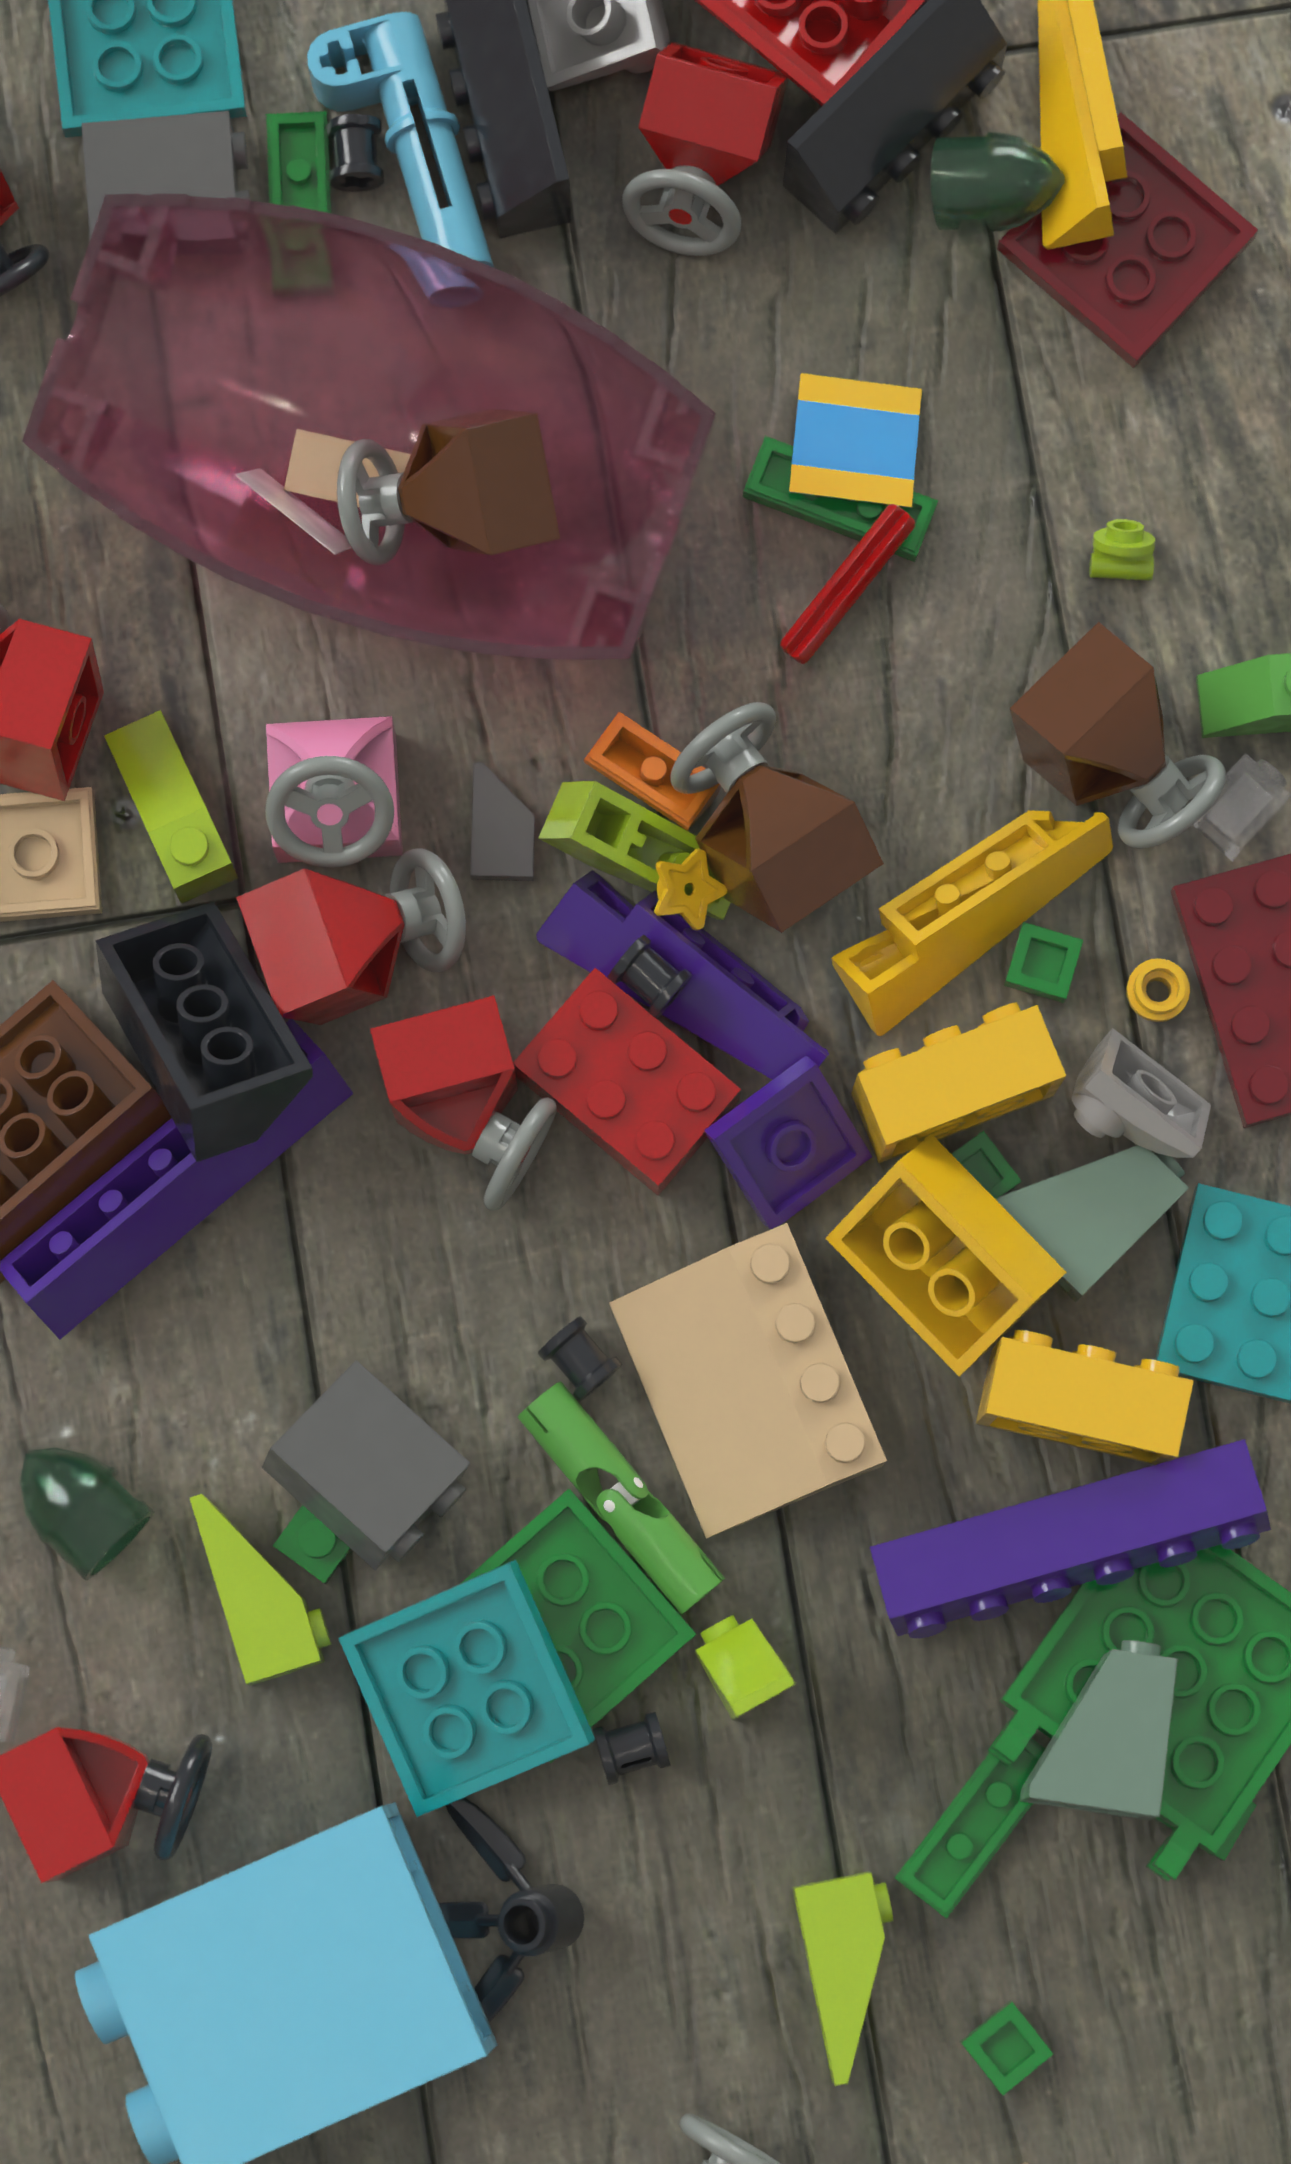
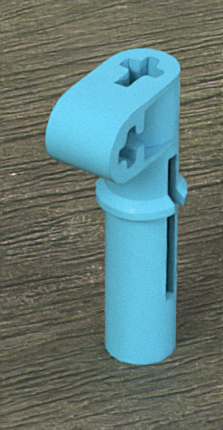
M411 12L391 13L332 29L319 35L311 43L307 53L313 92L321 104L328 109L338 112L352 111L382 103L389 127L384 139L385 144L390 152L397 154L432 276L437 287L457 289L485 279L492 273L494 265L455 138L460 128L459 121L453 113L447 111L418 15ZM368 53L373 72L362 75L356 56ZM344 67L346 73L336 75L334 69ZM412 105H419L449 207L442 209L439 207L414 118L410 110Z

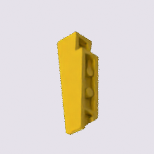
M1038 0L1042 243L1045 248L1054 249L1114 236L1105 182L1126 178L1127 170L1124 147L1093 0Z
M1028 810L880 907L878 910L881 924L887 930L831 957L833 967L873 1032L877 1036L887 1033L1110 854L1113 849L1109 817L1103 812H1094V815L1085 822L1055 821L1051 811Z

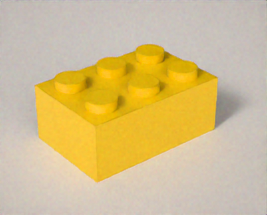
M1018 1002L1007 1004L983 1015L984 1023L968 1032L961 1033L958 1025L947 1027L923 1039L925 1046L918 1051L902 1056L899 1048H894L863 1062L865 1069L857 1074L851 1095L878 1162L881 1163L910 1152L931 1134L937 1140H941L1054 1096L1064 1081L1066 1074L1038 1005L1021 1011Z
M932 1134L902 1157L825 1238L958 1376H961L1067 1273Z
M1015 1330L1014 1336L1009 1338L1002 1337L992 1348L976 1424L1154 1465L1174 1460L1178 1457L1194 1380L1178 1377L1179 1366L1152 1359H1142L1141 1364L1134 1365V1367L1115 1363L1116 1352L1079 1344L1077 1351L1072 1352L1051 1348L1052 1337L1025 1330Z

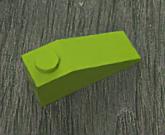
M161 710L104 735L181 904L238 879L227 851Z
M596 781L562 782L538 839L593 868L650 892L657 891L659 875L655 866L658 861L682 864L695 849L700 848L695 839L696 835ZM708 865L709 875L714 878L713 873ZM688 883L685 885L684 891L687 895H690L693 888ZM722 896L708 904L706 915L717 920H724L731 902Z
M199 1494L190 1497L245 1683L252 1686L325 1662L321 1648L332 1645L321 1608L309 1611L307 1601L206 1496Z
M731 1615L700 1633L705 1645L695 1650L694 1653L732 1720L795 1684L788 1670L752 1618L739 1625L735 1616Z
M868 1871L792 1887L831 2079L835 2086L847 2084L849 2081L885 1940L882 1923L893 1921L886 1883L874 1884L872 1873Z

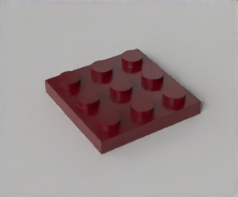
M1120 112L1117 118L1124 147L1127 177L1105 182L1114 236L1054 249L1045 248L1042 243L1041 196L999 240L997 250L1130 366L1135 368L1256 238L1258 229Z

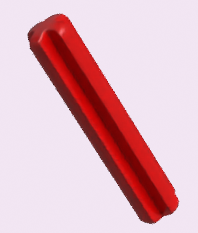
M895 504L887 506L782 638L780 646L785 653L801 664H805L810 660L915 527V520L911 515Z

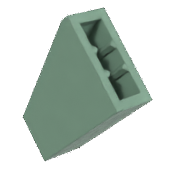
M1137 1145L999 1196L996 1200L1067 1272L1056 1284L1077 1302L1189 1187L1181 1180L1185 1172L1173 1157L1155 1153Z
M1122 1641L1121 1650L1112 1649L1104 1654L1021 1788L1020 1802L1142 1820H1152L1160 1817L1177 1658L1160 1656V1645L1140 1641Z

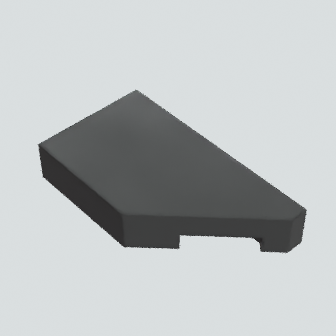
M474 762L471 880L534 881L535 815L483 762Z

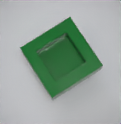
M1023 922L1004 986L1064 1003L1069 992L1083 939Z
M984 1130L952 1153L995 1199L1007 1194L1021 1183V1179Z
M303 1505L273 1544V1547L324 1584L328 1583L351 1551L350 1547Z
M1012 2001L1006 2003L960 2041L1002 2096L1053 2055L1049 2047Z

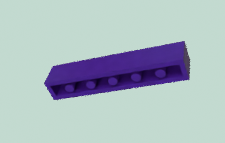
M293 1019L288 1020L286 1024L312 1066L313 1077L258 1141L196 1162L171 1118L0 1261L1 1273L59 1340L354 1094L325 1053Z
M1245 1439L874 1545L870 1547L888 1618L897 1636L909 1634L910 1638L918 1639L936 1635L946 1629L947 1622L971 1616V1619L975 1621L999 1617L1009 1610L1008 1605L1031 1598L1036 1603L1059 1600L1072 1592L1071 1587L1094 1580L1099 1585L1119 1583L1132 1577L1134 1569L1159 1562L1161 1567L1182 1565L1196 1558V1551L1222 1544L1224 1549L1245 1547L1259 1540L1260 1533L1271 1530L1248 1447Z

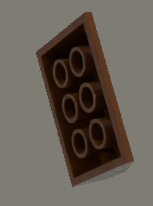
M54 980L0 1025V1261L172 1118L153 1087ZM0 1271L1 1284L4 1280H6V1278Z

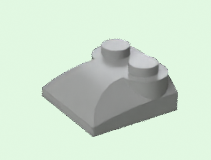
M528 0L547 89L551 92L624 69L632 73L648 72L654 68L657 54L669 45V32L662 0Z
M1114 1028L1097 1045L1079 1072L1072 1093V1102L1076 1107L1074 1112L1075 1119L1086 1131L1096 1137L1103 1138L1107 1134L1111 1137L1119 1138L1123 1135L1143 1148L1175 1158H1194L1202 1149L1211 1104Z

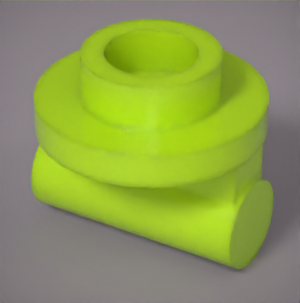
M1127 519L1109 521L1106 528L1099 529L1093 534V553L1090 556L1089 568L1090 578L1152 580L1155 537L1144 531V525L1137 521Z

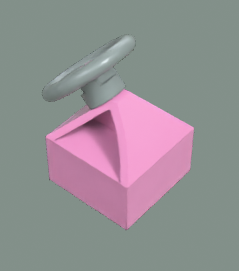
M392 716L266 724L269 794L266 800L265 816L272 835V848L278 863L304 862L318 867H342L370 857L403 855L396 733Z

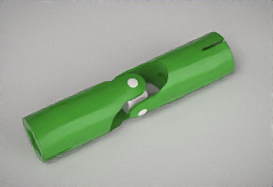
M561 1381L550 1387L519 1414L517 1418L595 1512L613 1528L616 1537L681 1616L725 1579L670 1511L648 1491L643 1479ZM598 1468L614 1475L618 1480L617 1484L611 1489L603 1491L599 1480Z

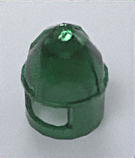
M992 131L988 132L987 136L937 138L934 143L931 159V197L935 222L939 230H958L962 220L986 219L988 227L992 232H1001L1024 225L1053 202L1065 183L1064 173L1050 155L1020 136Z
M61 1448L29 1450L23 1459L19 1481L26 1515L39 1535V1540L43 1544H49L84 1581L89 1580L114 1560L135 1539L153 1517L154 1511L143 1500L135 1499L115 1479L118 1475V1470L114 1466L108 1467L90 1455Z

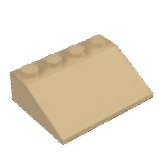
M788 1223L729 1246L609 1302L706 1539L875 1470L886 1463L885 1454Z

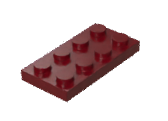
M1291 854L1179 884L1173 886L1171 890L1243 1128L1291 1115Z

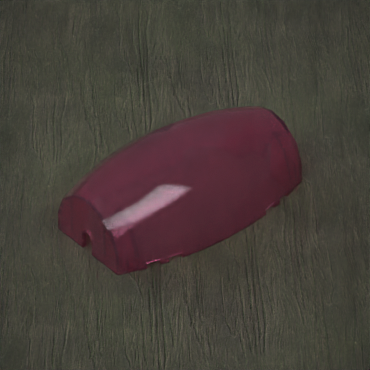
M188 194L105 195L70 298L78 304L75 322L67 340L60 338L56 340L22 440L23 443L46 463L57 469L62 476L85 494L93 497L136 529L166 545L178 554L228 580L303 611L386 636L482 654L566 660L629 659L632 657L677 540L716 420V413L696 395L686 389L678 380L655 362L649 360L621 340L617 335L570 308L560 300L508 273L433 242L354 218L293 205L284 206L228 197V199L189 196ZM491 408L538 413L560 539L494 555H485L446 548L413 522L405 524L403 539L397 554L386 564L371 565L360 559L352 548L334 555L234 474L261 468L282 486H285L296 429L351 441L371 439L384 448L411 454L421 426L424 423ZM291 492L345 535L340 520L338 502ZM358 507V513L362 524V514L360 511V507ZM386 526L379 527L378 546L383 540Z

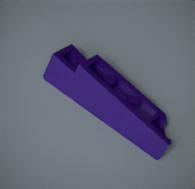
M592 870L572 884L537 932L536 938L539 943L588 972H591L594 968L598 969L607 978L629 947L645 934L651 939V949L678 971L686 969L693 975L683 991L662 1015L772 1080L804 1056L809 1057L820 1067L829 1055L826 1048L821 1047L803 1032L809 1020L800 1006L703 928L698 931L693 930L680 914L657 916L654 909L659 899L655 890L639 901L634 907ZM623 982L616 983L626 994L650 1007L647 1002Z

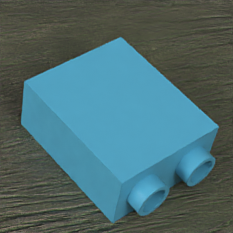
M396 1802L373 1809L88 1935L98 1961L75 1972L76 1986L83 2008L98 2038L107 2045L129 2035L149 2085L126 2095V2107L136 2138L150 2164H169L180 2159L181 2164H243L481 2059L498 2045Z

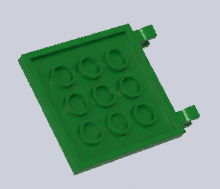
M1222 1544L1196 1551L1197 1557L1182 1565L1161 1567L1159 1562L1136 1568L1132 1577L1119 1583L1099 1585L1094 1580L1081 1584L999 1702L1015 1713L987 1750V1752L996 1756L1006 1766L1015 1763L1037 1729L1050 1739L1053 1738L1104 1654L1112 1649L1121 1650L1122 1641H1140L1160 1645V1656L1177 1658L1159 1817L1174 1829L1154 1853L1146 1867L1166 1882H1169L1170 1879L1176 1880L1197 1846L1211 1856L1218 1852L1291 1745V1592L1231 1549H1224Z

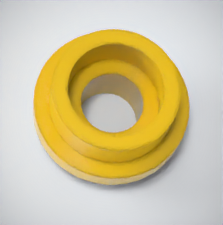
M1150 959L1138 965L1131 973L1127 982L1126 994L1131 1008L1140 1017L1153 1022H1163L1176 1017L1185 1008L1190 996V984L1185 972L1174 962L1166 959ZM1152 981L1162 982L1168 989V998L1162 1002L1153 1001L1147 995V984Z

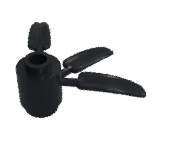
M464 1797L445 1805L448 1813L495 1875L503 1882L512 1880L520 1890L512 1894L504 1902L499 1914H488L489 1908L484 1902L438 1903L453 1938L482 1939L488 1936L489 1927H498L501 1939L513 1950L510 1957L505 1954L496 1957L474 1988L486 2018L490 2023L524 1981V1971L518 1967L525 1956H537L564 1949L572 1945L583 1930L584 1910L577 1895L566 1886L548 1884L533 1888L520 1871L526 1865V1858L522 1851L489 1815Z

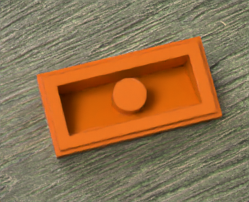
M621 712L617 713L584 758V763L687 831L712 804L721 787L718 783L709 789L692 794H684L675 790L671 784L670 775L673 765L681 752ZM703 766L694 768L690 775L703 771L706 768Z

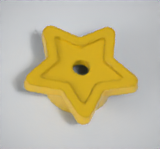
M697 848L682 864L658 861L655 866L659 875L657 882V896L659 900L654 909L657 916L680 914L695 931L702 929L705 925L708 904L726 895L728 891L724 884L709 875L706 852ZM688 883L693 888L690 895H687L684 891V887Z

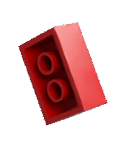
M596 968L590 972L513 1062L516 1077L539 1097L552 1098L557 1105V1112L658 1196L708 1138L704 1130L730 1112L739 1102L741 1088Z

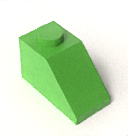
M1291 653L1266 655L1197 675L1196 682L1202 738L1291 732Z

